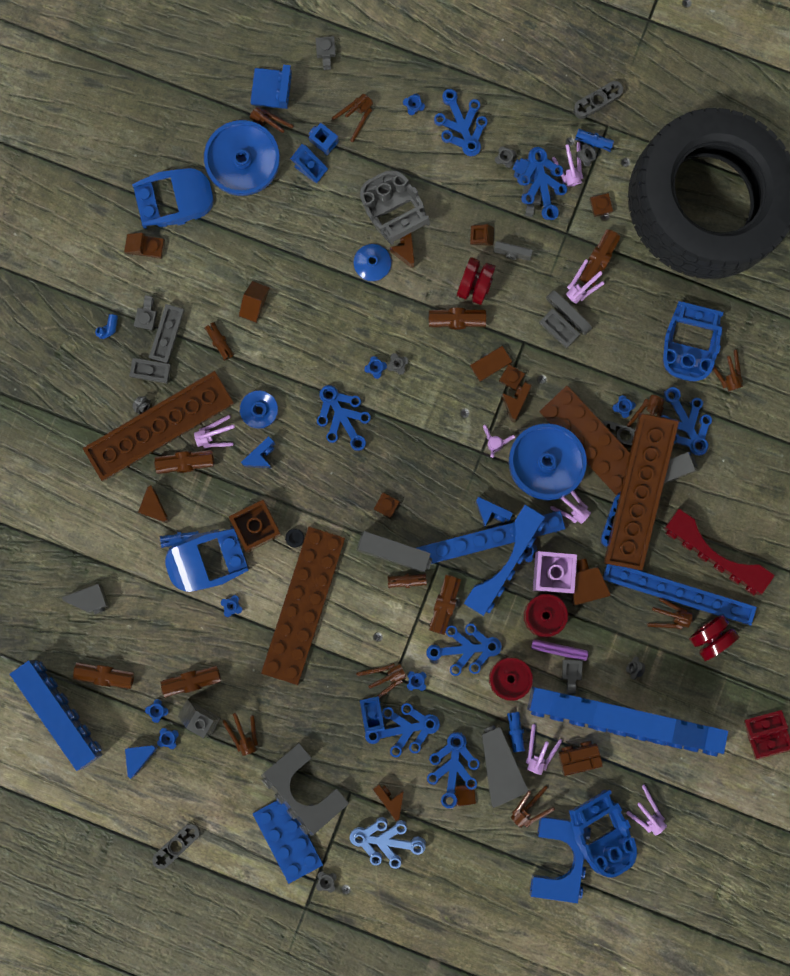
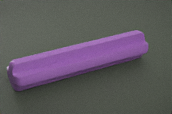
M540 640L532 641V650L583 661L588 659V651Z

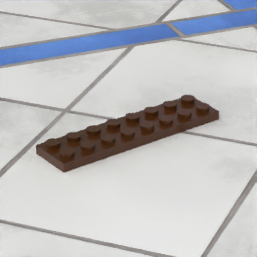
M213 371L85 446L83 450L103 482L233 406L234 402L216 372Z
M639 413L604 559L605 564L643 570L679 424L678 420Z
M308 527L261 674L295 685L299 684L345 541L344 537Z

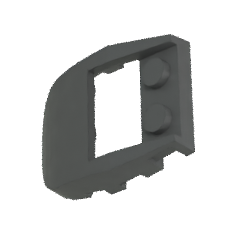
M385 171L363 184L360 190V198L366 213L376 230L391 245L394 244V241L422 226L430 225L429 216L425 213V208L417 189L412 187L409 180L400 172ZM410 201L415 207L412 210L383 225L378 218Z

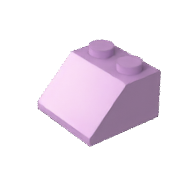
M536 552L533 591L574 593L577 555Z

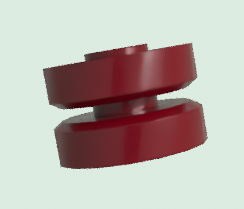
M470 257L456 296L466 300L471 290H474L472 302L482 305L491 287L492 276L496 266L485 263L481 273H479L480 260Z
M542 594L531 599L524 610V622L527 629L539 637H551L559 634L565 628L568 620V611L565 604L558 597L551 594ZM546 612L549 613L550 617L544 619L542 615Z
M723 614L701 626L698 631L688 638L694 647L705 644L699 651L704 661L715 657L740 637L734 629L722 632L729 625V621Z
M504 658L492 666L489 673V685L498 697L504 700L516 701L523 698L531 689L533 675L524 661L517 658ZM508 676H514L513 683L507 681Z

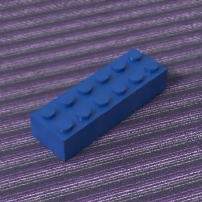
M28 660L9 675L75 770L79 771L86 768L103 755L100 752L102 751L100 744L91 739L89 736L91 732L86 725L82 726L78 720L80 716L75 709L71 710L68 706V698L64 693H59L57 690L58 684L52 677H48L45 665L41 661Z

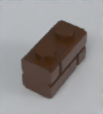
M592 741L580 743L581 747L573 748V745L562 747V751L558 752L563 775L568 776L603 767L598 745L596 743L592 744Z

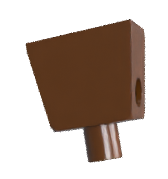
M586 558L577 560L576 567L578 572L575 576V590L572 593L573 606L611 596L598 567L589 569Z

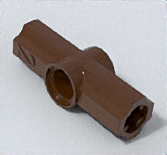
M606 229L598 246L594 248L589 257L588 264L579 280L586 284L598 272L605 270L621 236L612 230Z
M465 308L429 310V327H449V329L454 330L465 329L466 327H486V310H466Z
M212 450L193 453L192 451L177 452L175 455L155 457L156 473L192 472L194 469L214 467Z
M445 575L440 594L437 596L433 609L434 614L429 631L445 635L450 616H452L461 579Z
M76 663L73 679L93 682L95 685L131 689L134 681V672L117 670L114 667L103 665L94 666Z
M214 666L200 671L186 672L178 677L160 681L164 697L217 684L221 682L218 667Z

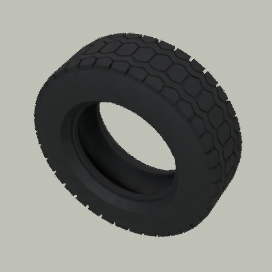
M724 108L694 110L677 117L664 126L639 156L633 168L628 187L629 212H631V220L633 225L635 224L634 228L638 236L642 237L640 240L645 247L650 248L649 251L656 258L659 257V261L667 267L671 266V269L679 273L683 272L684 275L696 276V278L720 279L734 276L750 269L764 259L782 242L789 232L790 154L788 151H784L786 147L780 139L776 140L778 136L771 129L767 131L768 127L759 120L755 122L756 119L747 114L743 116L742 112L735 110L730 112V109ZM697 157L715 158L727 163L740 174L750 196V211L747 221L742 228L730 232L707 230L694 223L684 213L675 191V177L681 163Z

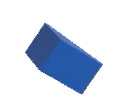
M148 745L125 749L127 775L130 779L135 777L158 746Z

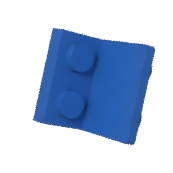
M283 65L282 71L255 68L251 105L288 109L292 78L291 65Z

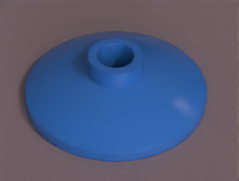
M365 245L355 254V271L364 280H381L390 271L391 257L388 251L380 245ZM374 258L376 262L370 264L369 259Z
M253 391L247 394L240 404L241 418L252 428L261 429L268 427L275 421L278 414L276 400L265 391ZM259 407L263 409L261 414L256 413V409Z

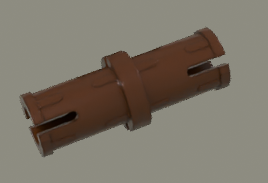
M215 322L210 323L211 328L207 325L204 329L212 339V345L217 347L223 360H228V356L231 358L234 356V353L228 346L226 337L222 336Z
M405 573L402 576H388V588L427 586V580H422L426 579V573L416 575Z

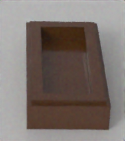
M501 346L471 364L470 368L479 382L511 364L512 360L504 347Z

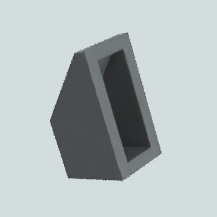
M96 584L62 597L63 601L86 612H94V615L105 612V608L109 607L101 584Z

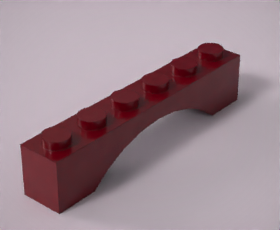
M677 509L663 528L667 531L665 534L673 540L677 538L683 542L681 545L689 551L693 549L698 553L697 557L704 562L710 561L713 563L714 569L720 573L725 572L730 575L729 579L738 585L739 583L746 587L745 590L753 596L756 594L762 595L775 576L759 564H739L718 555L702 538L695 519L681 509Z

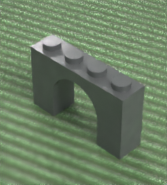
M297 744L261 776L263 777V784L268 789L272 788L276 793L274 795L276 800L280 804L284 803L288 808L287 813L290 817L300 822V829L306 835L310 834L312 836L349 803L338 789L333 790L320 803L314 806L302 805L293 798L290 791L291 778L298 769L311 759L304 748Z

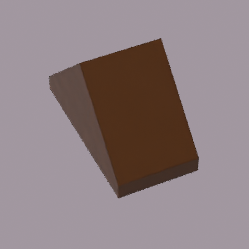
M252 281L243 295L239 317L257 323L270 287Z
M148 486L138 513L164 523L170 522L154 487Z

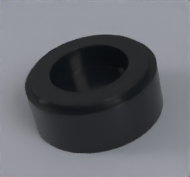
M296 528L289 530L285 536L286 543L292 548L302 546L305 539L303 532Z

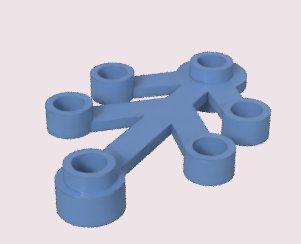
M384 817L378 818L375 823L365 829L357 827L350 833L351 843L355 846L363 847L370 856L371 864L379 865L382 861V855L376 852L370 843L378 845L390 860L389 865L394 869L401 866V857L396 855L390 847L408 849L416 855L422 854L426 847V842L422 837H414L411 841L391 838L396 834H404L406 832L407 824L402 820L397 821L395 826L379 836L371 834L377 830H386L388 821ZM382 822V823H384L385 825H384V826H380L378 823Z

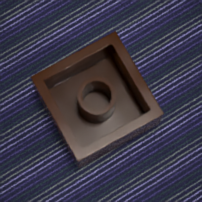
M264 500L229 516L247 553L282 536Z

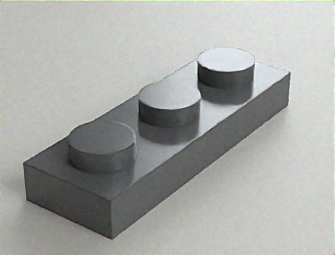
M165 304L149 359L161 363H169L184 315V309Z

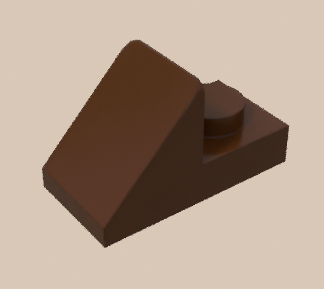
M141 232L127 234L124 253L162 259L165 240L148 237Z
M409 233L400 238V244L404 245L390 247V252L410 268H413L412 236Z
M526 382L523 387H518L514 395L518 397L517 399L504 393L502 394V399L512 422L516 421L532 386Z
M379 783L373 788L374 792L395 821L399 820L404 790L390 799L391 792L385 785L381 786Z

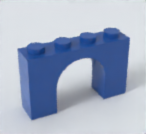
M544 816L539 819L537 836L561 840L567 843L573 852V864L570 870L560 877L532 874L530 896L578 904V899H582L583 887H580L581 879L585 878L586 867H583L585 857L575 840L571 820ZM588 826L583 828L585 842L586 839H590L591 828Z

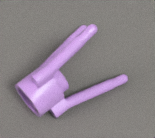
M577 142V151H580V142ZM566 144L570 169L566 170V175L563 172L561 177L563 184L567 183V186L571 187L581 184L583 175L580 158L577 157V168H574L569 144ZM552 157L554 164L559 165L556 158Z
M587 259L584 260L574 279L567 286L569 291L566 295L575 304L580 300L583 301L588 295L605 284L602 281L587 292L585 291L602 275V271H600L583 287L579 284L575 286L588 263Z
M228 415L206 427L200 428L198 432H194L197 446H203L204 449L233 446L232 442L210 443L213 441V435L235 428V425H230L210 432L211 428L225 422L231 416Z
M483 425L486 438L489 440L487 446L491 451L490 457L492 458L496 452L502 449L503 445L515 438V435L504 440L498 436L492 437L487 425Z
M575 491L571 492L579 505L575 506L566 497L561 498L573 509L571 511L572 515L553 506L550 507L555 512L561 511L562 516L574 523L578 521L582 524L591 514L587 510L588 506L582 502Z
M533 724L528 758L526 760V763L529 764L527 770L542 775L543 770L546 771L549 762L561 745L562 739H559L546 760L543 757L549 745L548 741L545 742L540 756L534 755L532 758L536 725Z
M642 785L656 815H651L640 802L637 805L647 816L646 823L629 811L626 814L644 827L648 833L652 831L656 836L667 825L663 822L665 818L659 812L646 786Z

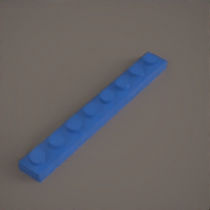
M561 511L545 514L543 519L546 521L541 531L537 530L533 537L565 530ZM515 522L417 547L416 549L431 553L429 558H432L431 564L515 543Z
M606 564L603 574L604 581L717 616L723 614L727 619L749 626L752 625L757 608L632 568Z

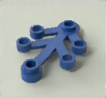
M447 89L443 92L442 100L444 104L450 106L456 122L446 119L444 114L438 113L434 117V123L437 126H444L457 131L463 136V139L453 136L451 131L445 130L441 135L443 142L462 147L464 154L467 156H476L481 150V144L478 140L483 129L487 126V119L484 116L477 118V127L472 137L469 128L475 113L480 109V102L476 99L469 102V110L464 120L456 102V91ZM451 93L453 98H448L446 95ZM476 103L478 107L472 108L471 104ZM438 117L443 118V121L438 122L436 119ZM480 120H483V121L485 122V124H484V125H479L478 122H479ZM449 134L450 138L445 139L443 136ZM474 144L475 148L469 149L468 145Z
M534 147L528 154L530 163L524 174L518 176L517 181L521 186L528 185L535 168L537 176L529 191L522 195L521 200L524 204H532L535 199L534 196L540 187L544 205L542 216L546 220H554L558 217L559 211L555 205L551 204L548 185L554 189L556 195L566 194L567 187L565 184H560L547 175L544 171V166L550 169V173L554 177L561 176L563 168L547 159V153L543 148ZM556 168H558V174L555 173ZM523 177L526 178V182H525V183H523V181H522V178H523ZM560 186L562 187V192H561V193L559 192V187H560ZM527 195L530 197L529 202L526 200Z
M324 386L320 391V399L323 405L320 416L317 418V424L320 427L327 426V415L331 405L335 412L330 431L326 435L327 441L335 443L338 440L337 431L341 422L351 438L350 444L352 449L362 451L366 446V441L364 437L357 435L348 418L360 420L361 423L367 424L371 420L370 414L368 412L360 413L341 408L338 401L350 403L353 408H357L361 405V399L358 396L340 394L334 386ZM331 392L333 394L332 398H327L326 393ZM358 399L359 403L357 405H353L352 400ZM367 415L369 418L367 421H363L361 417ZM325 418L326 423L320 424L319 419ZM334 434L336 436L335 440H329V435ZM358 440L362 442L360 447L355 446V442Z
M676 387L668 388L664 392V399L672 404L681 421L677 429L687 432L690 438L680 437L676 433L674 444L678 443L689 447L690 451L697 456L705 454L708 450V442L705 437L708 426L712 423L711 416L703 415L700 417L699 423L701 427L698 435L694 429L699 410L703 406V401L700 398L691 400V412L688 418L679 401L681 397L679 389ZM669 392L674 394L673 399L669 398ZM695 400L699 402V407L694 406ZM704 417L708 419L707 424L703 422ZM696 443H700V450L696 449Z
M468 624L465 627L466 634L473 635L482 643L473 645L457 631L455 626H448L446 628V635L453 637L462 646L440 648L437 645H431L428 647L426 654L430 660H438L441 656L463 654L456 664L450 667V673L453 676H458L461 673L462 667L475 652H482L476 662L469 665V671L472 674H477L489 656L493 657L500 653L502 648L501 642L494 637H485L477 630L474 624ZM468 626L474 627L473 633L467 631ZM449 628L455 629L454 635L448 634ZM494 643L496 646L495 650H489L488 645ZM432 649H436L438 651L437 656H432L430 654ZM476 664L478 671L473 672L471 666ZM454 666H457L459 668V672L457 674H454L452 672V668Z
M405 703L401 707L402 713L411 715L419 721L418 723L411 724L394 713L392 708L386 707L382 711L383 717L391 719L400 726L374 732L377 735L375 740L369 738L370 733L365 734V739L370 744H376L381 738L402 734L396 745L390 749L391 756L399 757L402 753V748L414 731L421 730L417 739L409 745V750L412 753H418L427 735L433 734L439 729L440 723L438 718L432 714L424 716L413 709L411 704ZM405 705L410 706V712H404L403 707ZM386 709L391 710L392 715L387 717L385 716L384 711ZM427 721H433L434 725L432 728L426 726ZM413 744H417L419 746L417 751H413L411 749V746ZM393 748L400 750L398 755L392 753Z
M459 732L452 733L447 739V745L429 757L430 763L437 766L441 763L443 757L452 752L451 760L427 776V782L431 785H436L439 779L449 771L447 792L441 798L442 805L447 809H452L457 805V797L454 795L457 772L463 778L469 790L476 789L478 785L476 779L472 778L459 762V754L461 753L468 761V767L471 770H477L480 767L478 759L474 758L466 748L467 740L465 736ZM459 739L461 741L460 745L455 746L454 740ZM434 756L439 757V761L437 763L432 762V758ZM472 761H477L475 768L470 766ZM435 775L436 781L430 782V776ZM470 780L475 781L474 787L468 786ZM449 797L453 798V803L451 805H448L446 803V800Z

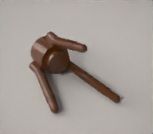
M362 94L332 117V120H335L345 112H347L345 117H349L355 111L360 114L364 112L350 139L351 142H354L366 118L372 112L370 107L373 105V102L367 95Z
M256 107L249 117L253 122L261 126L268 123L282 133L285 130L269 118L293 128L292 124L269 113L265 109L262 110L260 107Z
M736 349L734 350L736 373L730 355L727 356L731 375L726 376V381L715 365L712 369L720 380L722 387H727L728 392L743 387L739 357Z
M651 395L649 400L645 399L642 406L626 426L630 427L639 417V413H642L646 407L650 415L657 414V416H661L664 409L662 407L665 402L664 399L656 395Z
M659 598V601L677 611L672 613L655 607L652 610L674 617L673 622L676 624L648 623L647 626L677 628L680 630L683 627L689 628L692 621V613L687 612V609Z
M394 663L356 673L357 676L390 670L387 672L388 676L368 686L371 689L388 680L391 681L392 684L377 695L379 698L395 686L403 683L402 680L406 678L401 665L395 666Z
M236 713L233 714L241 740H237L226 720L222 721L238 752L241 751L242 756L257 751L255 746L258 745L253 715L250 716L252 740L250 736L245 738Z
M544 786L527 806L523 807L531 791L529 790L517 808L512 812L511 819L517 826L522 828L525 825L528 828L533 822L555 810L552 807L531 819L529 818L531 813L528 810L548 789L547 786Z

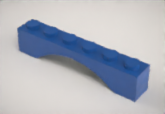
M526 504L523 506L515 519V544L508 562L495 576L475 585L465 600V605L483 616L486 612H491L495 605L493 603L496 596L500 597L505 589L502 585L506 579L510 581L514 575L515 570L513 568L515 564L522 562L525 557L523 553L525 548H530L536 539L533 535L537 530L541 531L546 521L543 520L545 518L543 514Z

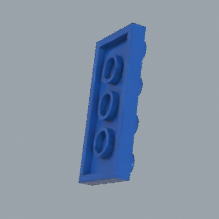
M276 800L254 812L253 816L289 884L323 866V862L309 835H306L300 829V822L297 819H292L287 813L288 808L284 803L280 804Z

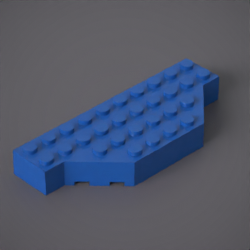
M536 687L531 689L527 710H530L531 715L544 718V714L550 715L552 720L563 722L564 719H568L569 723L585 727V724H588V728L607 731L616 735L628 736L679 749L683 747V749L694 752L702 749V753L716 757L718 753L724 754L728 736L727 730Z

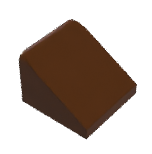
M489 224L471 226V245H493L494 227Z
M468 784V786L474 787V784ZM466 785L455 786L456 806L476 804L475 789L469 790Z

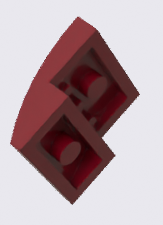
M782 710L744 720L755 760L790 751V736Z

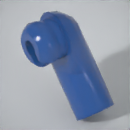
M109 314L107 325L101 328L98 327L95 331L96 336L100 339H106L113 335L116 331L118 316Z

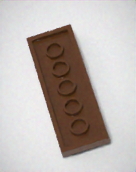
M567 385L539 412L550 424L568 429L580 440L586 453L587 464L618 496L621 492L630 452Z

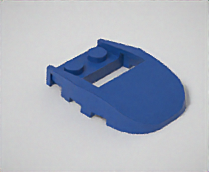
M192 168L158 172L132 184L144 229H148L147 226L151 225L167 227V225L177 224L179 226L189 220H196L205 216L211 210L214 202L208 178L202 172ZM171 178L179 212L160 217L152 183Z
M681 301L678 302L668 326L664 342L663 365L670 375L687 381H700L711 373L721 347L722 327H720V318L723 316V312ZM676 322L712 330L713 334L709 350L706 351L672 342Z
M230 527L228 530L219 531L217 529L194 534L192 537L170 547L165 556V565L171 582L178 589L186 592L222 585L249 570L234 527ZM217 538L229 574L209 581L197 545Z
M603 790L590 800L569 810L575 840L591 868L602 876L613 878L633 866L637 857V847L635 839L631 838L630 823L623 817L620 805L612 801L609 796L612 794L611 790ZM609 813L615 829L592 843L586 844L583 837V828Z

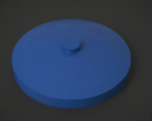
M238 120L224 124L211 135L204 151V164L208 176L219 189L236 196H248L262 191L273 181L279 169L280 154L274 137L266 128L252 121Z
M538 424L526 429L516 438L509 454V470L514 482L526 494L537 499L555 500L567 496L578 487L586 471L587 458L582 443L571 431L555 424Z

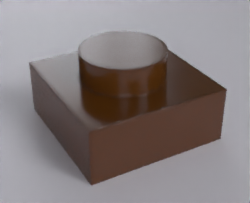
M609 193L590 197L594 217L613 212Z
M509 364L499 382L515 391L525 373Z
M382 493L374 510L391 519L400 501Z

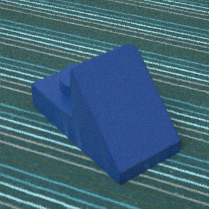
M303 144L300 145L290 158L296 164L294 167L315 183L321 179L328 169Z
M268 436L241 462L242 465L250 468H272L262 456L264 454L266 456L275 449L273 447L275 442Z
M480 497L476 500L484 527L491 514L495 515L494 519L504 523L505 520L509 522L513 514L512 512Z
M379 696L360 700L365 733L385 730Z

